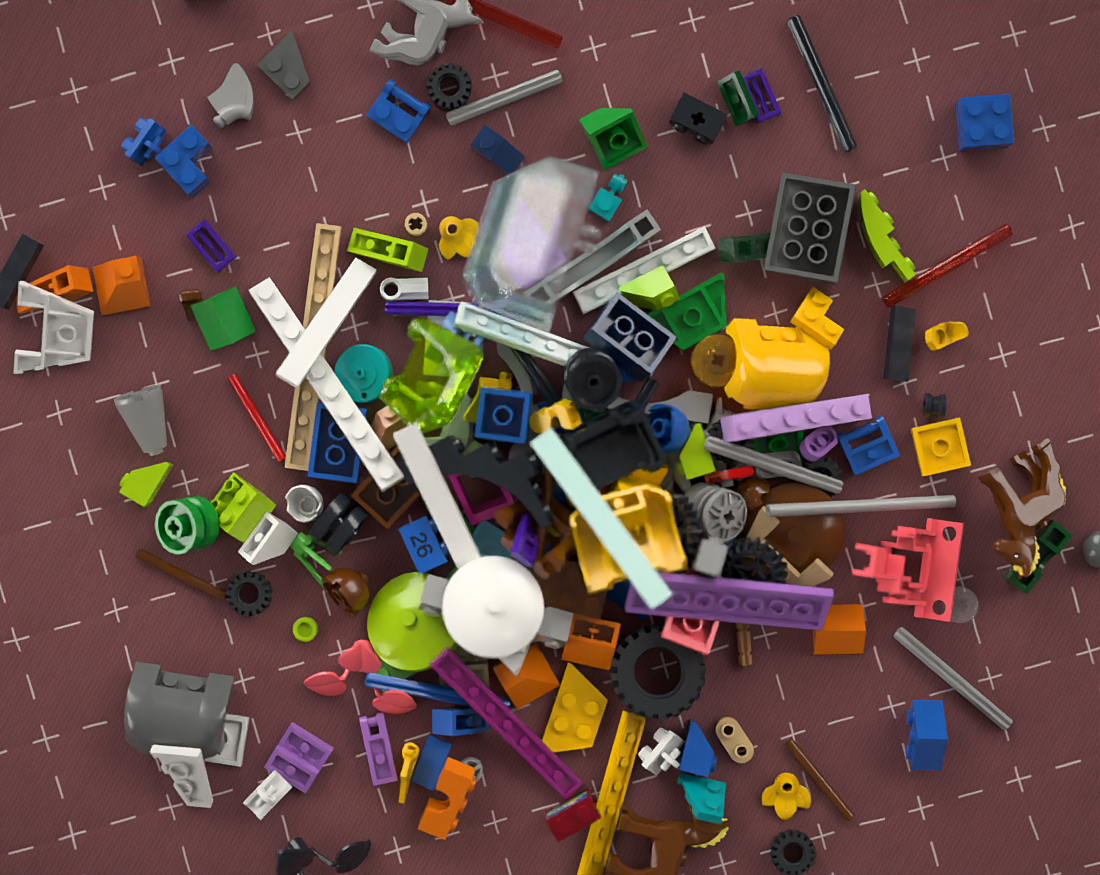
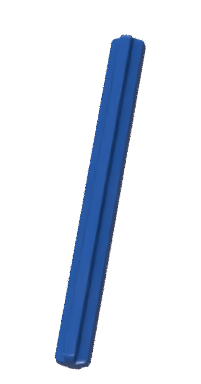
M367 673L365 686L385 691L399 690L412 696L470 706L450 687L375 673ZM499 697L510 708V699Z

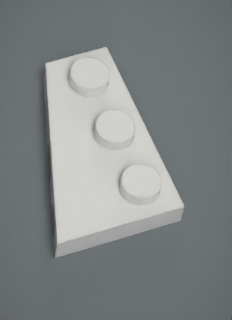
M153 745L150 753L154 758H159L162 763L161 769L165 774H170L174 780V788L186 805L211 808L213 797L201 749Z

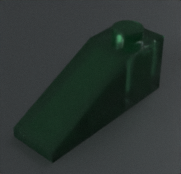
M771 232L717 237L719 262L766 259Z

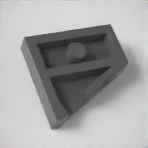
M289 32L258 64V67L294 101L310 84V80L292 32Z

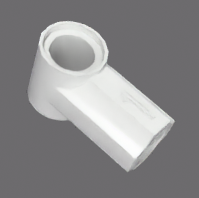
M387 278L380 285L381 297L385 301L392 302L428 300V278ZM388 284L396 285L398 288L397 294L394 296L386 295L384 292L385 286Z

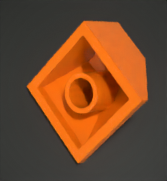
M131 256L111 260L92 267L102 316L151 307L142 258Z
M537 642L530 645L521 669L516 676L503 662L493 666V670L517 710L560 686Z

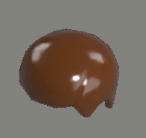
M755 476L742 479L735 489V492L740 494L746 502L747 514L752 513L755 507L763 505L761 495L770 491L769 482Z

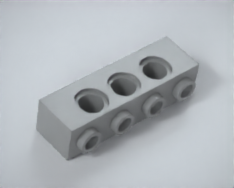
M709 537L708 541L703 539L694 567L695 573L712 578L720 577L728 549L727 546H724L723 540Z

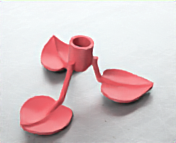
M358 640L354 643V647L345 651L339 657V664L345 668L342 676L338 677L333 672H320L308 677L304 681V685L321 695L337 696L346 691L347 685L343 681L346 680L350 671L376 674L381 668V661L374 653L370 641ZM374 689L377 698L373 700V705L381 712L403 714L417 707L413 698L403 691L388 690L381 693L379 689Z

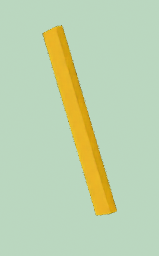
M624 710L622 712L596 805L602 818L590 826L577 875H603L646 722L644 716Z

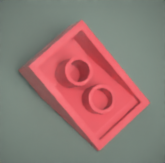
M686 570V573H682V574H681V575L701 576V575L696 574V573H694V572H691V571H689V570ZM667 616L661 637L708 655L720 621Z

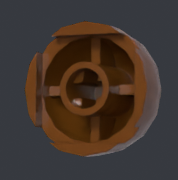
M341 567L331 571L322 578V581H325L323 587L337 606L342 604L346 607L343 612L347 615L354 617L367 605L370 596V590L367 585L369 579L361 570L356 572L352 568Z

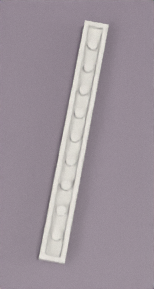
M269 277L249 289V293L290 353L305 332V329ZM321 354L306 375V378L383 492L404 479V476Z

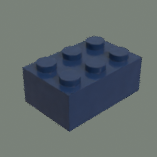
M617 292L604 306L583 336V339L593 347L607 352L617 365L642 383L653 373L676 339V336Z

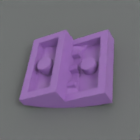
M292 722L264 768L270 772L276 770L289 784L306 794L334 748Z

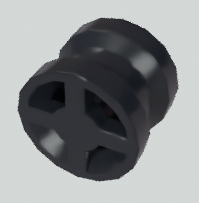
M925 393L922 405L923 417L933 415L944 419L947 403L946 395L933 396L931 393Z

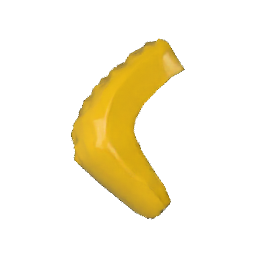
M962 322L940 323L925 332L926 344L932 351L941 349L968 336V328Z

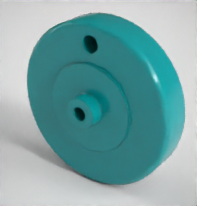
M358 344L346 349L338 358L334 369L335 375L355 403L369 404L381 399L388 392L393 380V368L388 356L381 349L367 344Z

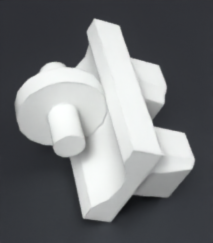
M659 728L653 737L659 742L654 750L649 746H645L638 753L643 761L641 765L656 776L662 769L666 771L671 764L676 768L680 766V763L675 759L681 753L678 749L685 742L671 730L667 731Z
M274 770L243 803L261 820L292 786Z

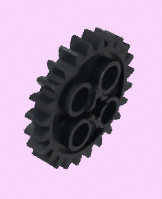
M669 494L677 533L686 557L687 568H692L691 562H696L694 553H699L700 551L697 543L702 542L698 538V534L702 530L697 527L701 520H696L695 518L698 510H693L694 503L689 502V498L683 497V494ZM686 569L671 574L686 573Z

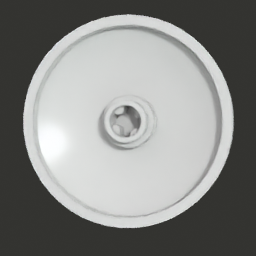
M487 556L467 563L454 574L444 592L442 612L448 632L463 649L481 657L500 658L521 650L534 638L543 619L544 601L538 582L524 566L505 557Z

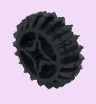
M748 537L744 542L740 539L735 545L729 547L722 566V570H724L722 578L786 585L785 579L788 577V571L785 569L788 566V562L782 561L784 553H776L777 546L769 547V540L762 544L760 537L756 538L754 542ZM746 555H752V556H756V557H755V558H749V557H747ZM757 564V567H756V569H755L757 572L755 573L754 576H752V574H753V572H754V570H752V569H753L754 566Z

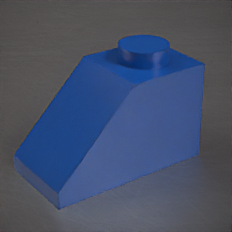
M472 707L432 709V734L456 736L489 732V724Z
M690 719L678 768L682 771L708 777L709 772H714L717 757H713L714 752L696 721Z

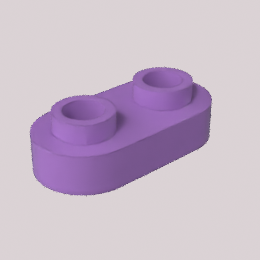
M830 426L818 427L800 443L799 449L802 456L812 462L818 461L838 443L837 433Z

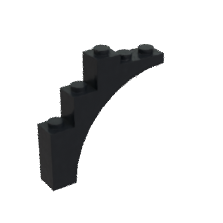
M448 435L428 446L442 476L469 475L488 480L516 496L532 512L542 529L555 524L553 520L555 513L549 504L545 505L541 497L544 495L540 484L537 481H533V478L541 475L539 471L541 464L535 454L531 455L530 452H523L502 463L503 455L499 448L486 443L464 455L463 452L466 451L461 439L459 437L456 438L454 435ZM405 459L398 462L397 465L407 484L416 485Z

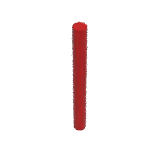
M236 373L231 375L227 379L278 462L284 460L286 455Z

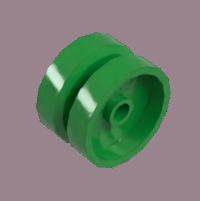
M197 495L165 502L159 508L155 518L157 538L167 551L177 555L208 548L216 541L219 534L217 511L210 501L205 497Z

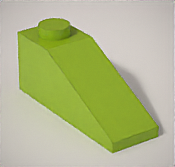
M358 228L353 229L347 249L348 252L418 272H422L429 250L415 242Z

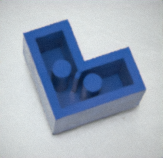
M191 124L160 152L155 159L192 198L211 182L194 163L207 153L212 146Z
M913 700L911 710H907L906 713L907 725H911V729H909L910 745H906L905 751L906 760H910L911 770L941 771L948 741L943 700Z

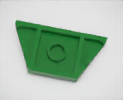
M723 272L680 295V300L660 310H653L647 314L676 336L672 344L682 351L727 326Z

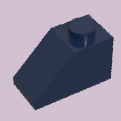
M486 125L482 127L470 144L472 150L510 177H512L525 159V156L513 145Z

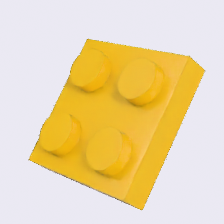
M960 417L911 428L921 477L971 466Z

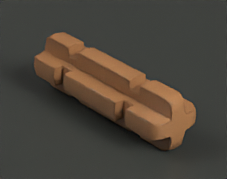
M736 622V629H738V632H736L737 650L740 652L738 663L740 666L752 665V655L750 654L751 639L750 631H748L750 625L748 623Z

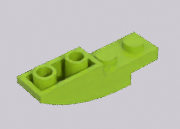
M864 189L858 194V211L867 244L881 268L890 263L902 280L906 282L916 275L913 271L915 266L908 257L904 258L898 251L901 249L898 242L893 237L889 238L887 236L888 233L894 230L892 226L894 221L886 211L882 213L877 206L879 201L876 196Z

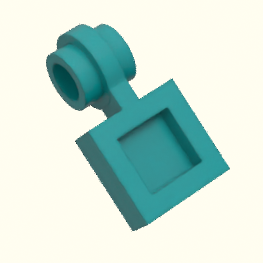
M615 173L608 184L612 188L611 191L608 192L601 187L588 210L610 222L622 202V199L614 194L616 191L621 193L628 182V180L624 179L625 176Z

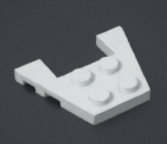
M20 281L17 305L44 309L41 352L16 350L13 374H20L23 371L35 369V371L41 370L44 367L53 365L63 366L89 361L92 349L94 311L29 283Z

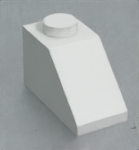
M266 511L238 552L249 563L255 565L284 554L298 533L286 522Z

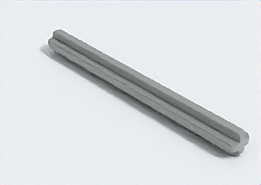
M712 436L707 437L704 443L705 450L835 494L840 493L843 487L841 480Z
M903 627L897 629L893 636L1001 729L1007 730L1013 722L1011 718Z

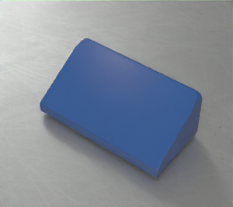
M429 734L411 781L434 791L452 743Z

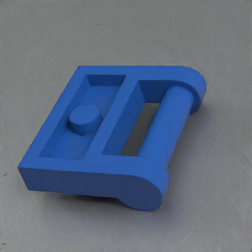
M390 79L366 116L408 144L430 111L431 105L426 102L423 104L396 86L397 83ZM392 94L418 111L415 118L388 101V97Z
M882 415L874 418L875 421L846 434L844 432L837 434L838 442L854 476L900 456ZM877 430L880 431L881 437L851 449L850 442Z

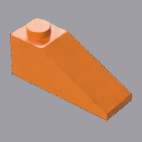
M72 265L65 266L29 283L69 301L94 292L89 269ZM18 294L15 298L16 305L18 304ZM17 305L18 313L21 314L42 309Z

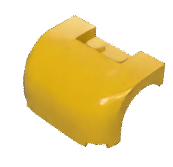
M734 318L726 328V333L734 340L737 354L735 371L730 381L724 387L728 398L733 397L737 402L744 405L743 408L751 410H769L813 403L817 399L828 378L830 367L829 348L797 326L795 328L758 326L756 320Z
M650 485L601 496L656 572L673 573L687 569L686 557L675 525L671 498L667 491L663 492L660 489L650 488ZM578 509L575 510L574 514L571 515V525L588 593L613 588L614 582L629 579Z

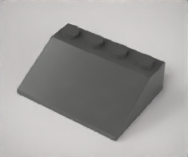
M782 172L764 270L838 286L856 185Z

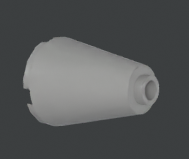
M148 386L141 388V391H131L114 399L115 406L143 453H149L150 456H154L164 452L163 448L167 446L163 390L161 386Z

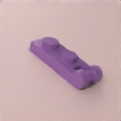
M384 712L376 713V716L370 718L367 716L359 717L373 786L398 781ZM378 726L380 733L371 735L370 727Z

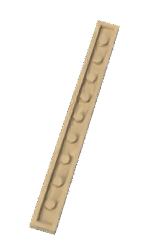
M316 223L303 322L305 330L334 290L341 226ZM325 348V349L323 350V352L321 353L322 356L324 357V359H325L326 348ZM306 377L298 389L295 387L284 468L308 471L316 406L319 403V396Z

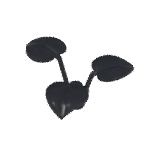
M297 837L287 844L286 850L277 851L276 874L297 875L299 873V875H304L302 868L310 865L314 856L331 867H336L335 870L339 874L352 871L367 857L371 847V840L359 841L345 846L338 852L335 861H331L317 852L314 847L309 848L301 837Z

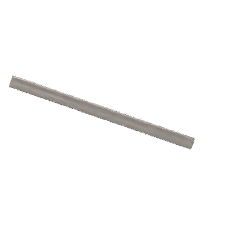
M954 495L769 504L766 506L767 517L952 508L956 506V497Z

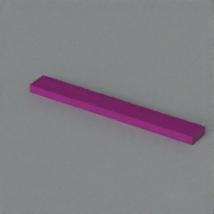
M448 646L429 663L565 800L584 784Z

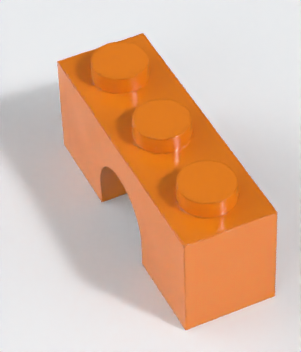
M447 757L435 789L444 792L449 799L440 801L432 797L429 798L419 822V830L443 840L446 839L449 832H454L459 820L455 817L458 812L462 813L468 800L464 797L467 792L472 793L477 780L473 778L474 767Z

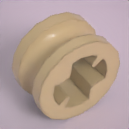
M412 213L405 220V228L409 234L419 236L426 231L427 221L422 214ZM419 218L423 221L420 222L423 225L420 230L418 228L410 229L412 224L409 223L412 219L416 221Z

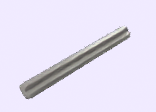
M558 70L549 72L447 112L446 117L451 126L558 85L562 83L561 74Z

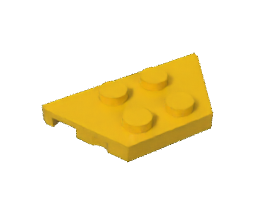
M570 662L567 664L542 739L553 752L592 747L608 701Z

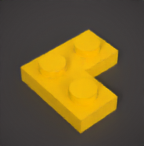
M812 287L790 322L831 350L844 329L824 316L833 300L815 287Z

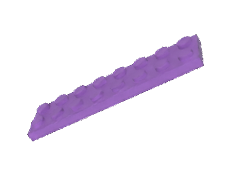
M657 572L672 592V595L651 609L631 582L625 610L630 613L822 630L834 594L833 589Z

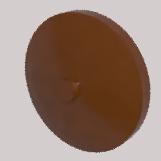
M799 481L779 483L770 487L769 493L762 494L761 501L763 505L755 507L753 512L748 514L745 536L747 537L763 506L835 500L823 489ZM842 513L776 517L780 521L779 524L764 537L766 541L769 540V544L772 547L777 546L779 554L784 553V558L799 573H802L817 558L829 567L840 554L844 543V519Z

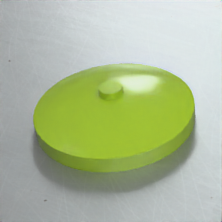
M411 572L390 580L376 594L369 609L367 630L373 649L383 661L400 670L419 672L431 669L432 667L429 663L447 646L452 651L457 646L456 641L446 628L442 615L438 614L436 617L429 616L423 613L424 610L418 609L428 573L419 574V572Z

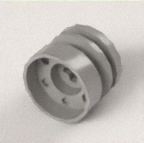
M699 482L691 486L685 493L684 497H688L689 502L694 503L693 510H698L695 518L696 520H701L697 525L698 529L702 530L701 535L721 539L725 542L735 538L743 529L747 517V507L745 500L740 494L712 483L707 484V482Z

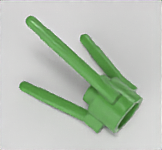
M301 532L293 540L290 548L295 551L293 555L300 559L323 587L325 582L322 581L321 576L306 558L310 555L319 564L331 571L332 567L313 551L316 547L313 543L325 548L326 542H316L310 536H306Z

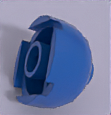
M656 404L648 410L652 411L648 416V420L663 454H672L680 450L686 444L689 437L690 427L686 415L672 405Z

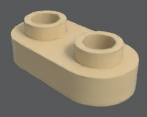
M732 717L719 719L715 725V732L731 758L738 763L748 762L754 754V748L739 723ZM726 726L732 727L733 730L730 734L724 733L723 730ZM741 746L746 748V752L743 755L737 754V749Z

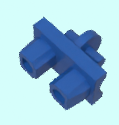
M139 118L135 124V129L140 132L136 139L133 140L128 137L121 144L122 149L126 152L125 155L140 166L144 164L147 158L150 160L155 152L158 154L162 152L158 147L163 141L162 136L166 129L151 118L149 120Z

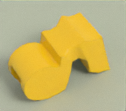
M566 398L549 408L544 407L538 410L529 418L531 429L539 434H543L550 428L552 430L559 426L560 422L561 426L565 429H574L582 424L575 402Z

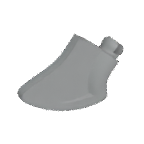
M234 63L220 88L207 97L219 114L214 117L213 121L221 129L226 124L230 125L237 119L250 120L254 110V93L251 83L241 66Z

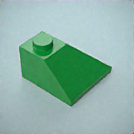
M599 108L579 119L586 137L604 170L648 148L632 109Z

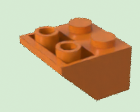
M573 613L568 639L564 645L561 660L610 670L621 623L605 618L597 619Z

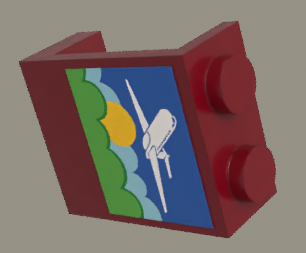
M589 787L546 811V822L557 842L602 818L596 807L597 802Z

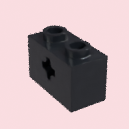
M683 92L669 122L673 124L672 128L683 134L687 131L695 135L694 139L707 145L708 142L714 143L728 114ZM698 115L701 117L702 123L696 126L693 124L694 120L692 118H696Z

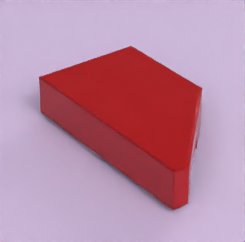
M753 465L704 474L705 483L753 476Z

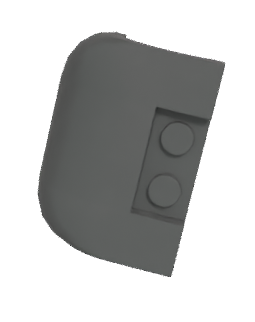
M136 662L125 702V741L127 740L136 749V752L152 755L150 751L153 745L201 749L203 761L216 754L220 755L224 748L225 720L229 700L234 690V676L209 673V677L204 678L161 671V665Z

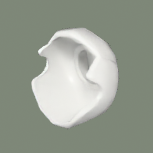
M308 485L292 487L285 496L287 512L296 521L302 523L314 521L323 511V497L314 487Z

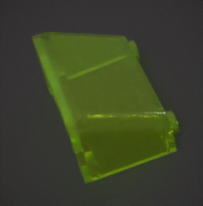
M418 318L409 325L408 336L416 342L401 375L391 376L384 381L379 398L408 426L417 423L421 433H425L446 426L455 417L483 359L484 351L476 344L431 320Z

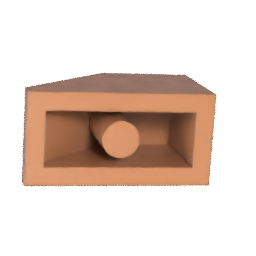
M397 399L376 412L370 427L387 451L397 445L393 434L414 424Z

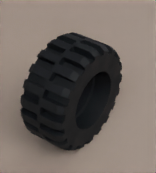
M662 623L642 625L641 628L634 629L625 638L623 637L617 649H615L610 667L613 688L623 705L628 707L634 714H639L650 720L652 718L666 720V718L672 716L675 718L684 710L688 711L692 707V703L700 697L701 689L705 684L706 666L702 653L662 638L661 635L664 628ZM654 648H662L672 652L679 660L681 666V677L678 684L671 691L660 695L644 691L638 685L634 674L638 658L644 652Z

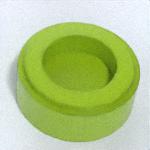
M302 617L293 625L294 636L302 642L311 641L318 633V625L310 617Z

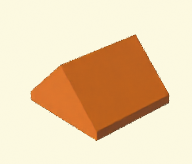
M831 604L822 630H813L814 654H863L866 637L863 605Z

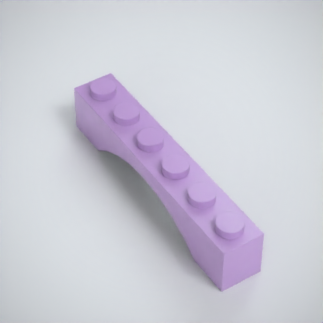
M868 394L731 415L720 418L724 441L732 442L871 419L872 415Z

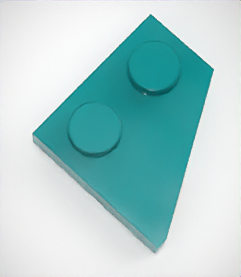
M679 773L677 783L678 785H683L686 791L685 798L692 806V812L696 819L721 824L726 782Z

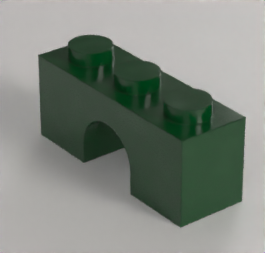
M1048 519L1049 524L1039 529L1035 535L1036 542L1039 545V550L1037 551L1040 555L1036 569L1028 577L1023 576L1022 579H1019L1017 571H1014L1011 565L1002 577L1021 593L1028 594L1042 577L1043 574L1041 572L1047 562L1053 556L1059 555L1073 537V534L1055 520Z

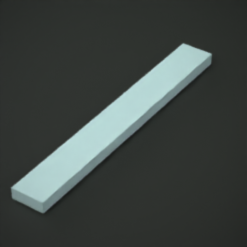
M550 428L530 443L649 607L653 609L671 596L672 592L554 431Z

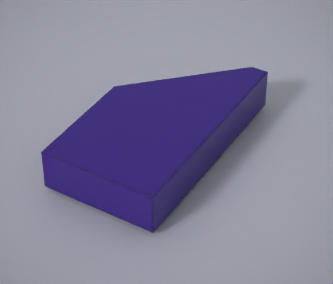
M529 514L521 515L510 553L526 567L533 566L539 546L537 536H533L530 527L532 519Z

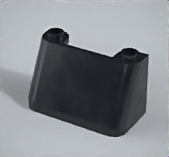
M636 401L625 402L583 422L574 429H569L557 435L596 490L639 469L648 471V473L657 472L662 468V465L667 463L645 411Z

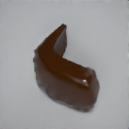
M200 289L183 290L179 293V300L182 303L188 321H197L191 305L203 300L202 291Z

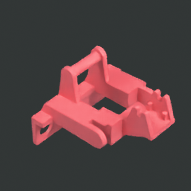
M927 518L926 530L898 526L897 531L892 530V535L897 536L896 543L881 541L880 546L883 547L856 544V549L867 550L866 554L871 555L870 568L864 567V571L853 569L852 574L876 578L875 582H878L877 591L889 592V596L883 597L882 602L915 605L914 617L951 622L964 523ZM947 527H953L956 531V537L952 541H947L943 537V531ZM892 548L923 552L919 583L911 582V577L903 576L906 556L892 555ZM938 600L943 601L946 605V610L941 615L933 611V604Z

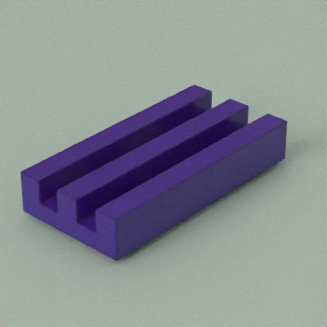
M762 68L742 76L759 114L756 117L758 124L782 113ZM758 75L774 110L772 112L769 111L755 79ZM750 79L765 115H761L746 80Z
M205 219L186 234L217 273L237 258ZM203 227L207 229L227 253L228 257L226 259L201 230ZM198 233L221 261L220 264H216L193 235Z

